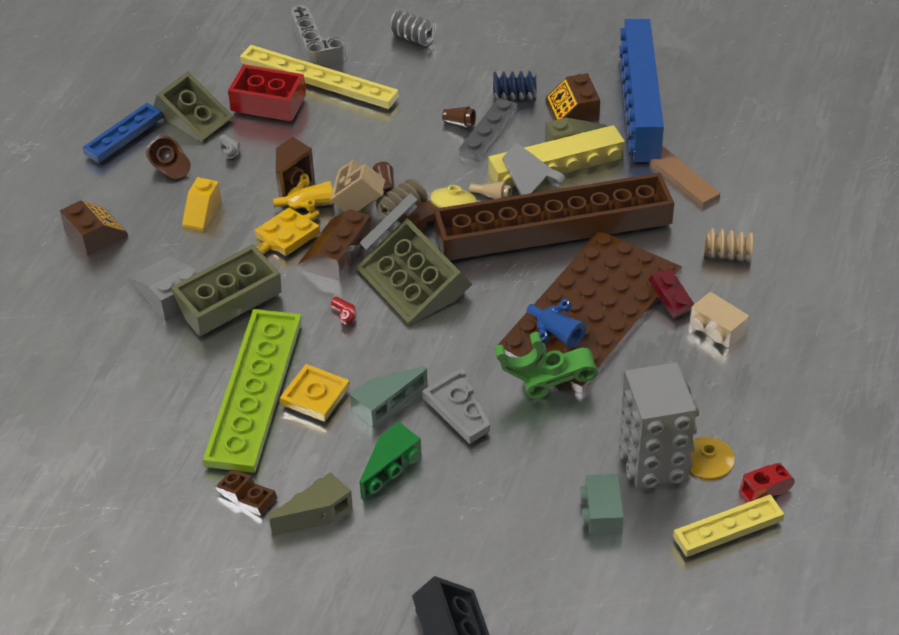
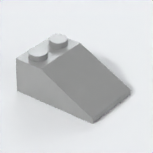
M169 256L129 276L128 279L166 321L182 312L171 291V287L197 274V272L191 265Z

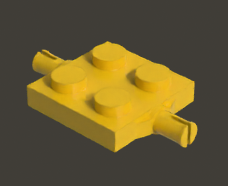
M287 208L254 230L255 237L263 242L256 248L262 254L273 250L287 256L321 233L320 226L313 222L320 217L319 211L315 209L306 215H301L293 209Z

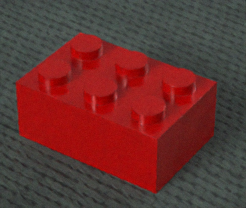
M243 64L228 89L230 110L292 121L306 96L304 74Z

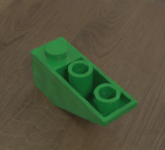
M400 422L380 435L359 481L360 494L363 500L371 494L378 492L381 486L389 480L396 478L402 470L410 464L416 463L420 456H422L421 438Z

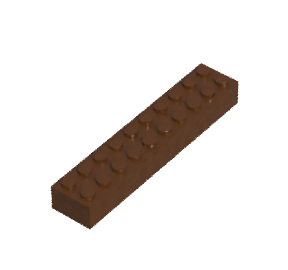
M655 173L434 209V230L441 253L448 260H455L594 237L599 232L613 234L673 224L674 201L662 174Z

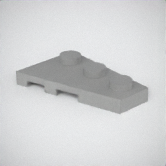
M463 367L422 391V398L469 444L490 432V423L480 402L477 401L474 395V390L466 378Z

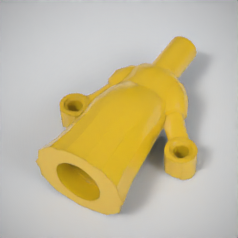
M303 174L300 176L297 186L292 188L287 196L272 198L273 206L275 208L288 205L296 210L306 208L312 212L318 206L335 205L330 201L333 191L331 181L305 187L309 185V177Z

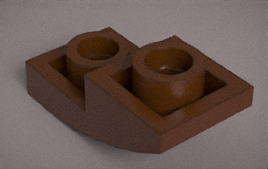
M431 200L417 204V209L410 216L407 217L405 215L399 222L402 223L408 218L420 231L425 230L427 222L434 221V209L439 208Z
M233 469L215 486L217 491L223 496L260 516L278 498L275 490L255 484L251 475Z

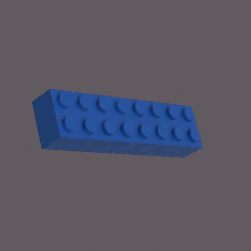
M624 19V28H620L621 45H619V58H621L620 70L622 71L623 97H627L624 99V109L626 111V125H628L627 138L631 139L629 140V153H633L634 162H651V159H661L664 131L650 19Z

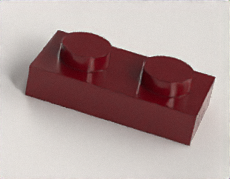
M671 267L651 274L648 280L673 319L691 312L694 302Z

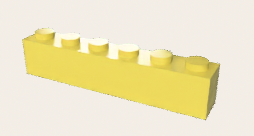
M612 125L524 148L551 169L565 174L623 159L625 141L616 127ZM507 152L489 156L488 174L492 181L507 180L509 185L514 187L515 184L502 161V157Z

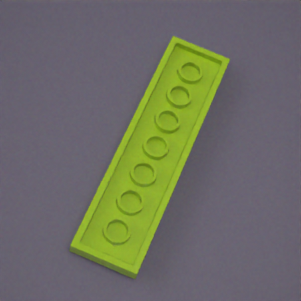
M253 309L203 457L204 467L256 472L301 326V314Z

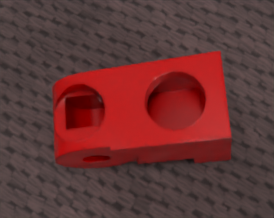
M775 463L744 474L739 493L747 503L770 494L771 496L782 495L793 487L795 479L781 463Z

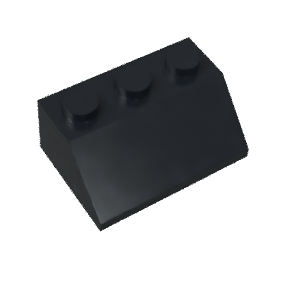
M434 576L412 595L416 607L415 611L423 629V635H490L473 589Z

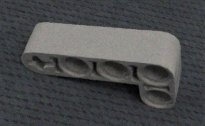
M305 5L294 6L291 9L293 30L306 62L322 67L344 63L346 61L345 40L338 36L322 39L310 9Z

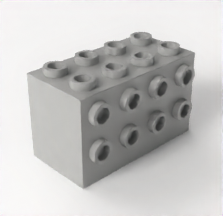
M678 362L625 370L619 452L621 458L627 461V476L629 479H633L636 489L651 488L657 485L679 483L688 480L689 469H692L693 466L691 452L695 450L693 435L697 433L695 418L699 416V407L697 401L691 398L690 383L688 380H684Z

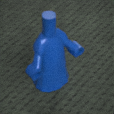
M563 299L557 306H550L544 310L533 304L527 307V313L538 318L537 327L540 330V339L544 344L550 339L547 331L561 340L568 348L576 347L586 333L587 326L585 322L575 320L560 313L563 310L568 312L571 309L572 304L567 299Z

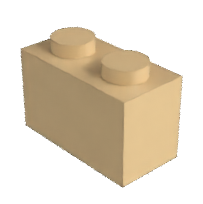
M710 291L692 306L690 324L729 349L747 334L750 316Z

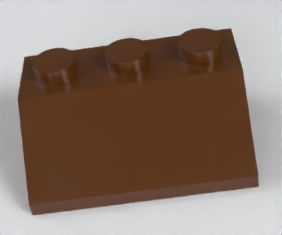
M349 209L331 219L300 260L298 268L341 281L364 248L360 242L372 231L371 215Z

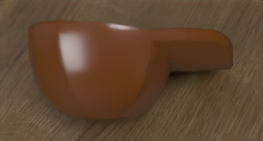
M157 136L147 146L146 157L156 169L172 179L184 178L189 173L191 168L190 160L178 142L170 136Z

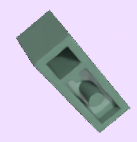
M422 366L367 381L350 394L351 411L373 428L428 386L427 368Z

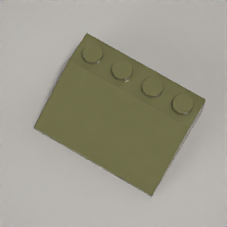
M408 218L356 267L409 325L455 302L473 285Z

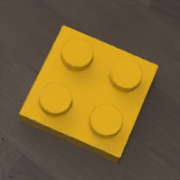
M305 364L281 395L280 405L325 422L350 388V380Z

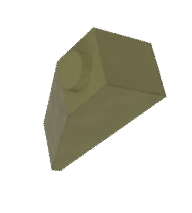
M571 118L557 119L545 123V142L608 126Z

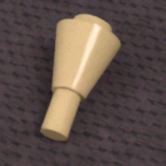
M507 180L484 185L471 183L469 187L471 193L483 194L492 199L511 197L512 187Z

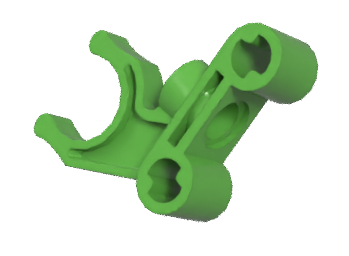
M538 332L530 334L534 349L525 356L510 357L506 355L503 345H497L494 348L502 370L523 380L527 396L531 399L545 397L549 392V387L574 378L580 382H588L593 380L598 374L590 349L578 348L564 354L556 350L547 353Z

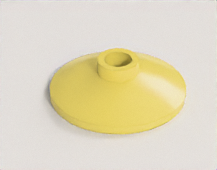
M457 185L436 189L430 195L431 202L439 208L476 202V198L472 193L461 189Z

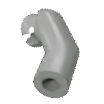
M227 134L221 135L219 142L226 147V149H223L225 156L229 159L237 157L240 143Z

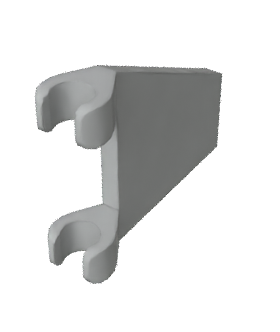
M517 142L502 157V161L520 195L533 193L545 178L556 188L563 184L565 177L562 173L551 169Z

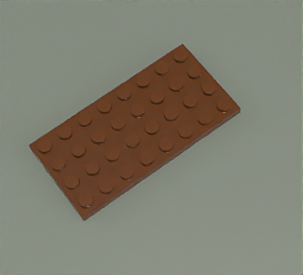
M604 232L597 233L533 304L544 310L550 306H557L563 299H567L572 304V307L568 312L563 310L560 313L575 320L585 322L587 326L582 340L573 348H568L561 340L547 331L550 339L544 344L546 352L556 350L564 354L578 348L590 349L597 373L599 374L660 300V297L648 280L651 274L671 267L678 278L682 272V266ZM526 312L498 345L504 346L506 355L522 357L534 349L530 334L533 332L539 333L540 330L537 327L538 318ZM574 378L561 384L579 393H583L593 380L580 382Z

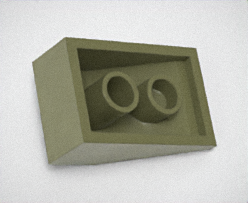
M189 71L159 92L153 105L162 111L163 118L168 123L201 142L234 117Z

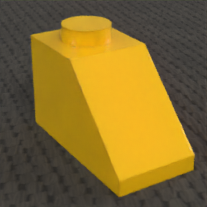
M200 177L196 178L188 191L182 221L183 228L205 231L222 202L219 181Z

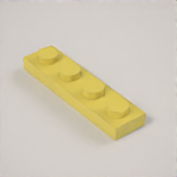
M770 494L675 529L673 537L685 556L688 557L783 521L784 513Z

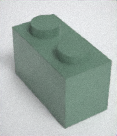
M618 474L585 475V486L580 487L581 503H586V508L582 509L583 525H588L589 536L622 534L624 517Z

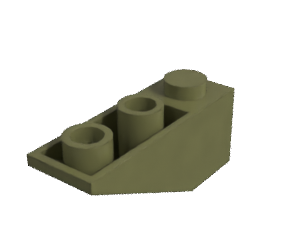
M331 472L323 478L317 479L303 492L294 495L290 501L274 509L267 516L269 533L277 535L335 521L353 508L351 490Z

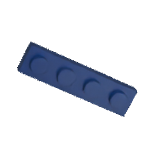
M149 103L144 104L83 146L84 154L100 163L163 118L162 111Z

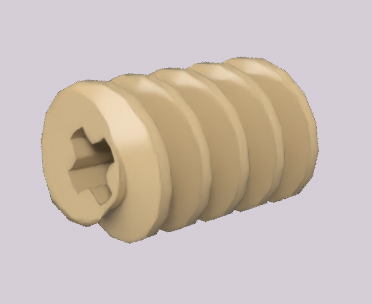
M711 228L709 233L706 234L703 257H706L707 253L711 251L712 258H715L718 252H720L722 259H725L727 254L730 253L731 260H735L737 254H740L741 261H744L747 255H749L750 261H752L753 232H749L745 238L743 231H739L737 237H735L733 230H730L728 235L725 236L724 229H720L718 235H716L714 228Z

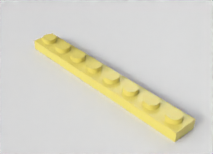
M250 45L240 56L242 64L304 74L306 84L387 109L399 97L398 89L254 45Z

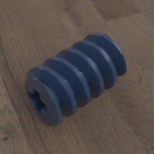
M494 71L493 95L496 93L497 97L501 98L502 94L505 93L506 98L509 99L513 92L515 98L518 99L520 92H522L524 98H527L528 93L531 92L532 97L536 98V74L533 77L531 71H528L527 76L524 77L523 72L519 71L518 77H515L514 72L511 71L509 77H507L505 71H502L500 78H498L496 71Z

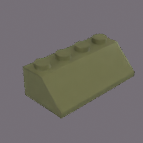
M252 244L172 286L171 291L187 323L199 336H202L282 292L281 274Z

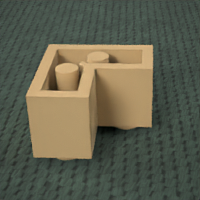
M353 159L338 170L330 201L344 212L349 209L361 212L369 203L377 201L383 195L385 179L366 163L361 166Z

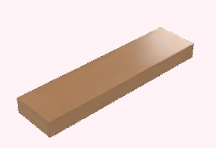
M662 146L661 159H651V162H648L701 207L720 198L721 193L664 146Z

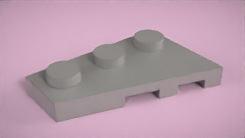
M410 193L360 244L366 250L370 248L374 250L383 241L382 237L388 231L392 233L401 224L399 221L405 215L408 217L417 209L419 201Z

